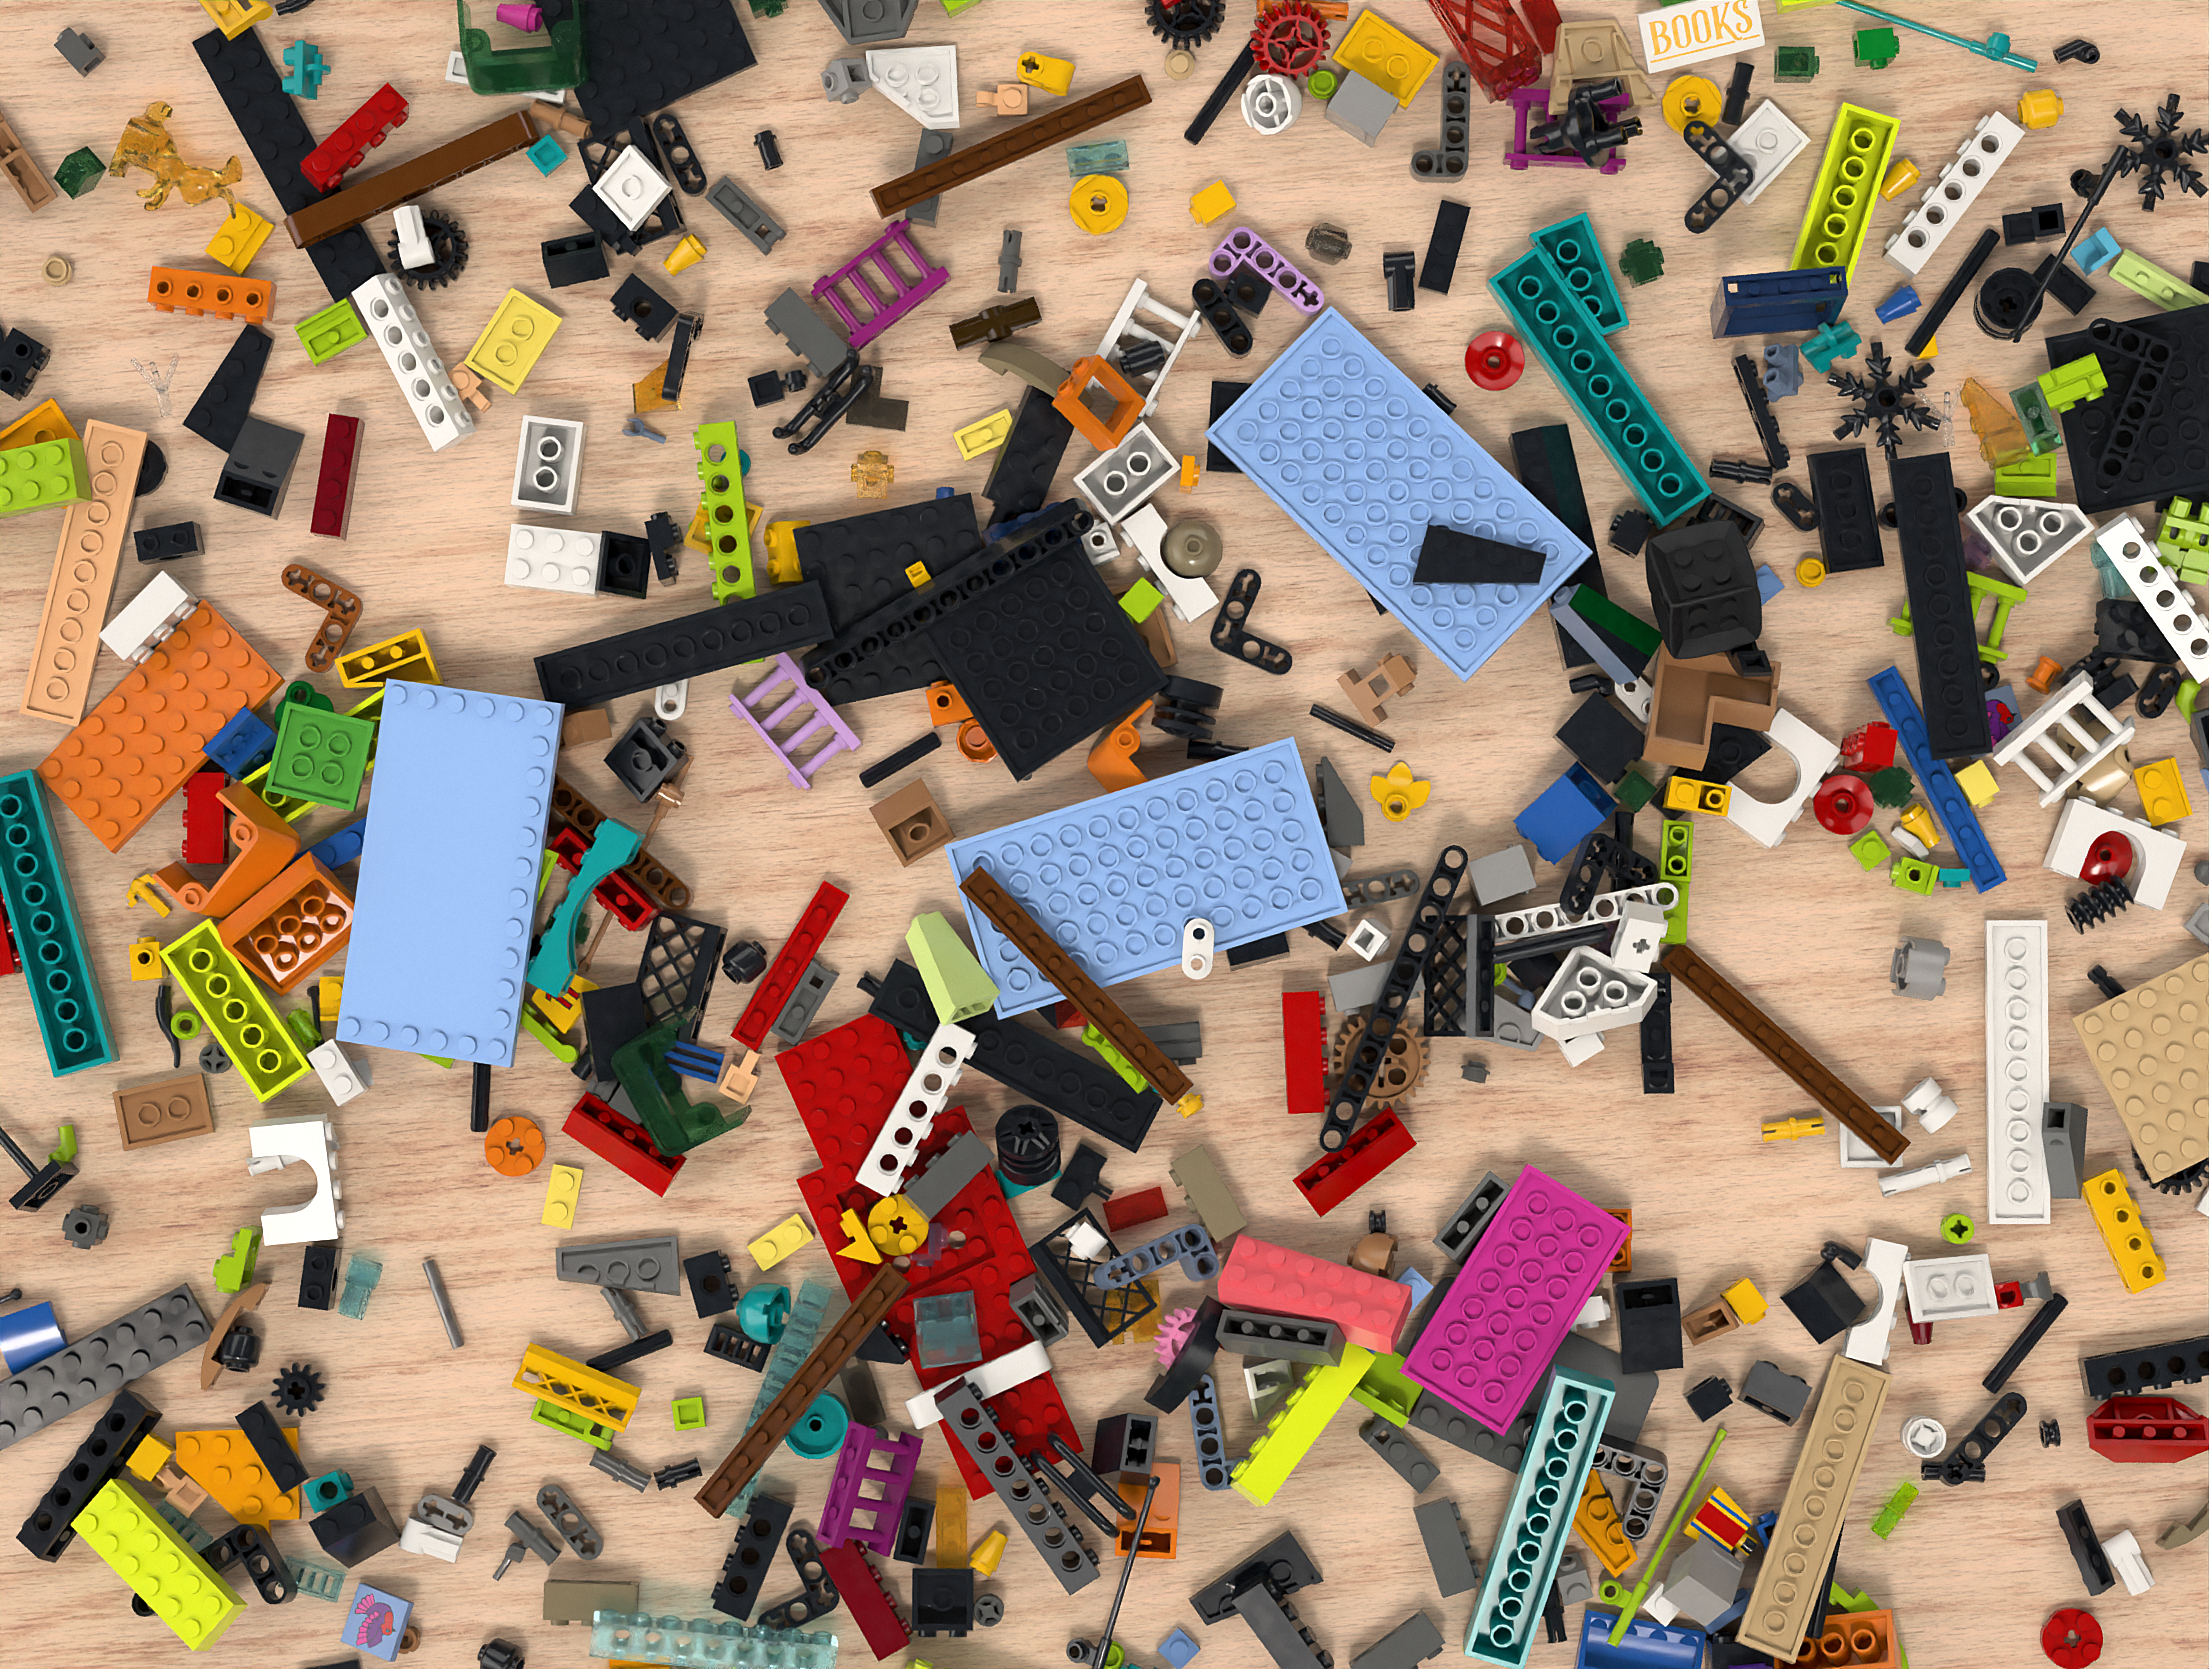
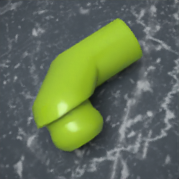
M73 1124L58 1127L61 1144L54 1153L48 1155V1164L53 1159L71 1162L77 1154L78 1146Z

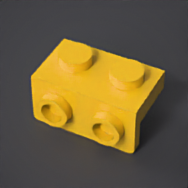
M810 520L777 521L765 526L763 540L767 547L768 562L766 569L771 585L787 582H804L792 529L811 525Z

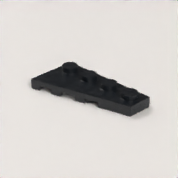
M247 324L182 425L230 454L249 414L251 405L254 404L257 395L256 391L260 379L263 378L275 341Z
M1428 524L1413 585H1539L1547 554Z
M1714 722L1712 724L1709 752L1703 770L1677 767L1671 776L1723 785L1773 747L1749 728ZM1666 781L1648 804L1668 820L1675 821L1686 812L1663 808L1667 786Z
M1287 1530L1188 1599L1203 1622L1208 1626L1240 1613L1231 1602L1234 1589L1262 1571H1265L1269 1578H1274L1279 1583L1282 1595L1292 1594L1300 1591V1588L1310 1584L1315 1585L1324 1580L1292 1533Z

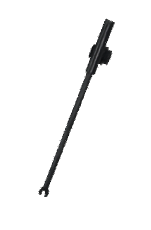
M2117 146L2101 175L2092 174L2085 169H2079L2072 174L2070 178L2071 188L2078 196L2087 198L2088 203L2016 329L2009 333L2008 337L2014 338L2013 343H2018L2021 340V333L2094 206L2099 204L2129 152L2126 146Z
M1157 1476L1150 1477L1148 1480L1149 1488L1104 1636L1101 1637L1098 1648L1093 1646L1090 1640H1085L1084 1637L1071 1640L1067 1645L1066 1654L1074 1663L1084 1662L1092 1666V1669L1105 1668L1113 1641L1111 1637L1153 1495L1160 1483V1478Z

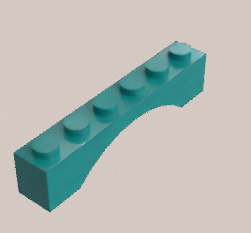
M607 818L606 821H601L594 833V837L597 839L592 849L588 848L583 854L580 862L583 867L579 875H574L567 887L569 894L565 902H561L556 908L553 918L556 920L552 928L547 929L540 940L542 948L538 956H533L528 964L527 972L529 974L526 981L556 998L566 995L578 971L575 936L584 904L605 877L618 868L633 862L646 837V834L616 818Z

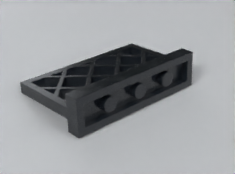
M640 115L628 119L629 122L577 143L593 187L598 182L603 169H609L605 164L611 150L622 154L623 150L614 147V143L618 135L629 131L632 140L630 145H635L670 183L649 123L646 118ZM609 138H610V140H609V143H608V144H607V143H605V142H603V141H604V140H606V139H609ZM597 143L606 146L600 163L590 159L587 147ZM592 164L598 166L596 172ZM673 190L656 207L658 213L654 211L651 213L660 218L664 230L654 234L644 231L649 217L638 228L634 240L641 247L670 235H679L687 231ZM642 233L647 235V237L640 239ZM622 247L616 251L618 256L628 253Z
M660 911L653 919L636 982L640 984L643 1005H647L653 1016V1019L646 1022L648 1033L686 1044H697L727 936V928L665 911ZM662 917L671 919L678 930L665 939L659 931ZM679 922L686 923L688 925L682 928ZM694 926L704 928L702 941L691 946L684 932ZM680 935L687 950L674 957L666 943ZM657 937L659 939V942L655 944ZM662 946L669 961L656 968L651 960V955L654 950ZM697 949H699L698 955L695 953ZM691 954L695 961L694 970L684 976L677 961ZM672 964L680 979L665 986L658 972ZM654 975L661 990L647 997L643 984L646 979ZM689 978H691L690 984L687 982ZM683 983L687 991L686 999L676 1005L669 990ZM665 994L672 1008L657 1015L650 1001ZM683 1007L682 1013L678 1010ZM673 1012L679 1020L676 1034L666 1031L660 1021ZM656 1023L659 1029L650 1026Z
M1437 915L1425 916V923L1432 924L1437 919ZM1445 915L1442 924L1447 931L1440 940L1437 936L1435 937L1424 965V985L1426 988L1424 990V1036L1494 1037L1495 964L1490 957V948L1495 946V915ZM1464 921H1467V936L1463 940L1457 929ZM1451 937L1459 945L1452 955L1444 946ZM1439 952L1447 960L1440 970L1435 966V957ZM1463 952L1467 955V965L1464 970L1456 962ZM1451 967L1459 975L1452 985L1444 977ZM1439 982L1446 990L1440 1000L1434 995L1435 986ZM1463 982L1466 984V997L1464 1000L1456 992ZM1452 997L1458 1007L1450 1016L1443 1006ZM1439 1012L1446 1022L1439 1030H1434V1017ZM1462 1013L1466 1015V1031H1462L1455 1022Z
M1086 1207L1027 1250L1097 1349H1100L1158 1305L1139 1279L1133 1281L1138 1290L1130 1289L1131 1282L1127 1284L1126 1288L1118 1287L1114 1289L1126 1291L1123 1309L1105 1307L1108 1293L1106 1290H1104L1102 1306L1088 1303L1085 1298L1087 1285L1097 1287L1095 1283L1088 1282L1090 1264L1101 1265L1104 1262L1092 1261L1089 1257L1087 1260L1070 1257V1248L1072 1247L1070 1241L1066 1256L1055 1255L1047 1245L1057 1236L1067 1238L1066 1234L1061 1233L1069 1227L1072 1228L1076 1222L1086 1216L1093 1227L1108 1240L1106 1245L1111 1250L1109 1260L1113 1259L1114 1256H1120L1119 1250L1089 1208ZM1057 1258L1066 1260L1065 1267L1061 1265ZM1069 1260L1087 1263L1084 1281L1071 1279L1067 1273ZM1075 1283L1083 1284L1082 1293ZM1129 1292L1142 1294L1149 1305L1140 1312L1127 1310ZM1093 1308L1101 1309L1100 1318ZM1105 1310L1122 1313L1120 1326L1111 1333L1103 1324ZM1126 1313L1134 1315L1125 1322Z

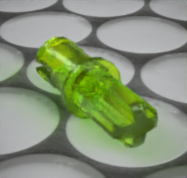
M1903 1483L1889 1504H1884L1886 1508L1870 1529L1886 1540L1900 1519L1904 1520L1906 1518L1903 1515L1918 1496V1489L1910 1483Z

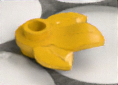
M1404 762L1394 766L1386 779L1380 776H1372L1370 783L1372 797L1381 804V810L1385 818L1392 822L1405 820L1410 815L1411 809L1423 806L1428 799L1431 789L1429 781L1413 782L1412 774ZM1397 801L1402 805V810L1399 813L1391 810L1392 802Z

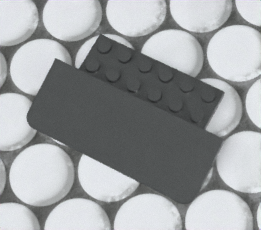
M1454 1277L1444 1278L1437 1284L1407 1356L1454 1282ZM1568 1331L1504 1437L1426 1388H1423L1408 1424L1518 1475L1527 1448L1523 1439L1524 1421L1529 1415L1538 1413L1554 1364L1612 1380L1616 1393L1602 1433L1634 1443L1637 1441L1659 1387V1379L1654 1371L1623 1374L1620 1354Z

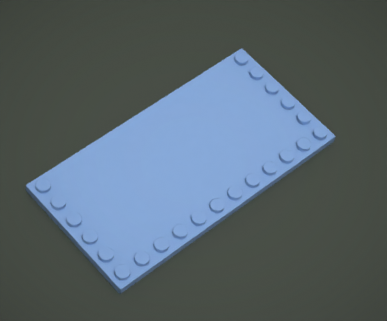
M1332 306L1204 433L1211 443L1464 683L1593 554L1591 549ZM1428 524L1547 554L1539 585H1413Z
M386 679L336 1040L509 1068L514 1067L565 704Z
M1294 736L944 845L982 968L1000 991L993 1003L998 1020L1067 998L958 887L980 865L1100 988L1181 964L1184 929L1195 918L1207 919L1213 925L1215 930L1214 953L1348 912ZM1196 928L1193 935L1196 939H1203L1205 931L1202 928Z

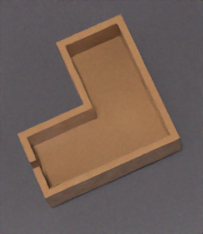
M1662 641L1655 663L1642 760L1702 771L1709 752L1712 722L1769 732L1776 712L1781 662L1769 660L1773 671L1772 676L1741 677L1731 666L1725 652L1693 659H1674L1670 655L1664 641Z

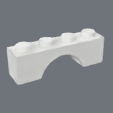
M1151 503L1121 523V528L1123 529L1119 533L1121 538L1129 548L1134 545L1140 556L1136 559L1146 573L1150 570L1157 578L1154 585L1164 597L1168 595L1175 604L1171 609L1180 622L1186 620L1190 625L1219 605V600L1203 577L1185 579L1174 575L1166 568L1161 559L1160 544L1168 527Z
M1871 1237L1867 1238L1861 1267L1867 1270L1876 1281L1879 1293L1878 1302L1875 1310L1867 1319L1847 1327L1841 1351L1842 1356L1881 1365L1883 1359L1887 1360L1890 1351V1342H1887L1889 1329L1894 1330L1897 1321V1312H1894L1896 1300H1901L1904 1290V1283L1900 1282L1903 1272L1902 1263L1911 1259V1253L1907 1252L1908 1246Z

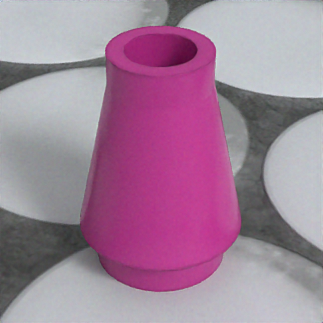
M500 3L497 8V21L509 24L529 34L533 31L538 32L543 23L540 15L542 8H538L536 4Z

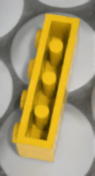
M2109 1167L2083 1179L2082 1195L2126 1292L2134 1295L2167 1280L2164 1274L2167 1271V1267L2160 1254L2156 1255L2151 1246L2154 1243V1239L2147 1226L2143 1227L2138 1216L2142 1214L2139 1205L2134 1198L2131 1200L2126 1191L2129 1184L2122 1171L2118 1172L2116 1168Z

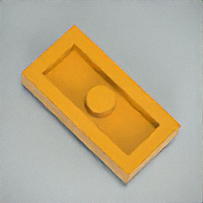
M1183 455L1179 493L1191 494L1192 486L1198 487L1200 465L1195 464V456Z

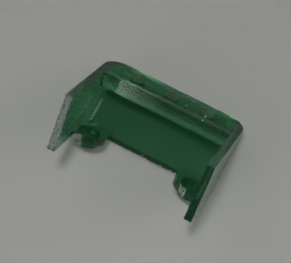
M457 0L460 47L468 83L473 92L481 97L575 90L584 87L590 76L584 0H572L573 20L560 21L554 25L551 30V46L492 51L490 37L484 30L472 28L471 11L464 0Z
M695 1005L656 1023L624 1044L614 1053L611 1061L615 1074L657 1150L667 1157L678 1156L744 1124L752 1112L751 1106L748 1105L723 1117L719 1108L711 1102L703 1101L691 1106L666 1062L663 1054L670 1052L677 1044L678 1035L675 1029L687 1024L698 1010Z

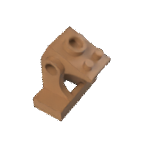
M1390 652L1376 662L1379 668L1364 679L1360 678L1354 668L1336 679L1371 729L1388 718L1380 706L1384 701L1396 693L1402 697L1415 687L1412 682L1417 678L1415 676L1418 674L1416 672L1417 668L1408 656L1404 655L1402 657L1400 653L1393 656ZM1383 674L1392 688L1379 697L1370 682Z

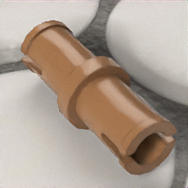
M539 99L533 102L529 112L530 117L553 125L554 130H564L584 140L588 137L591 121L570 114L568 109L564 107L558 109Z

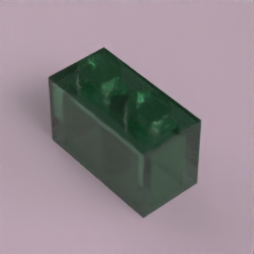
M2038 381L2009 392L2035 457L2064 446Z

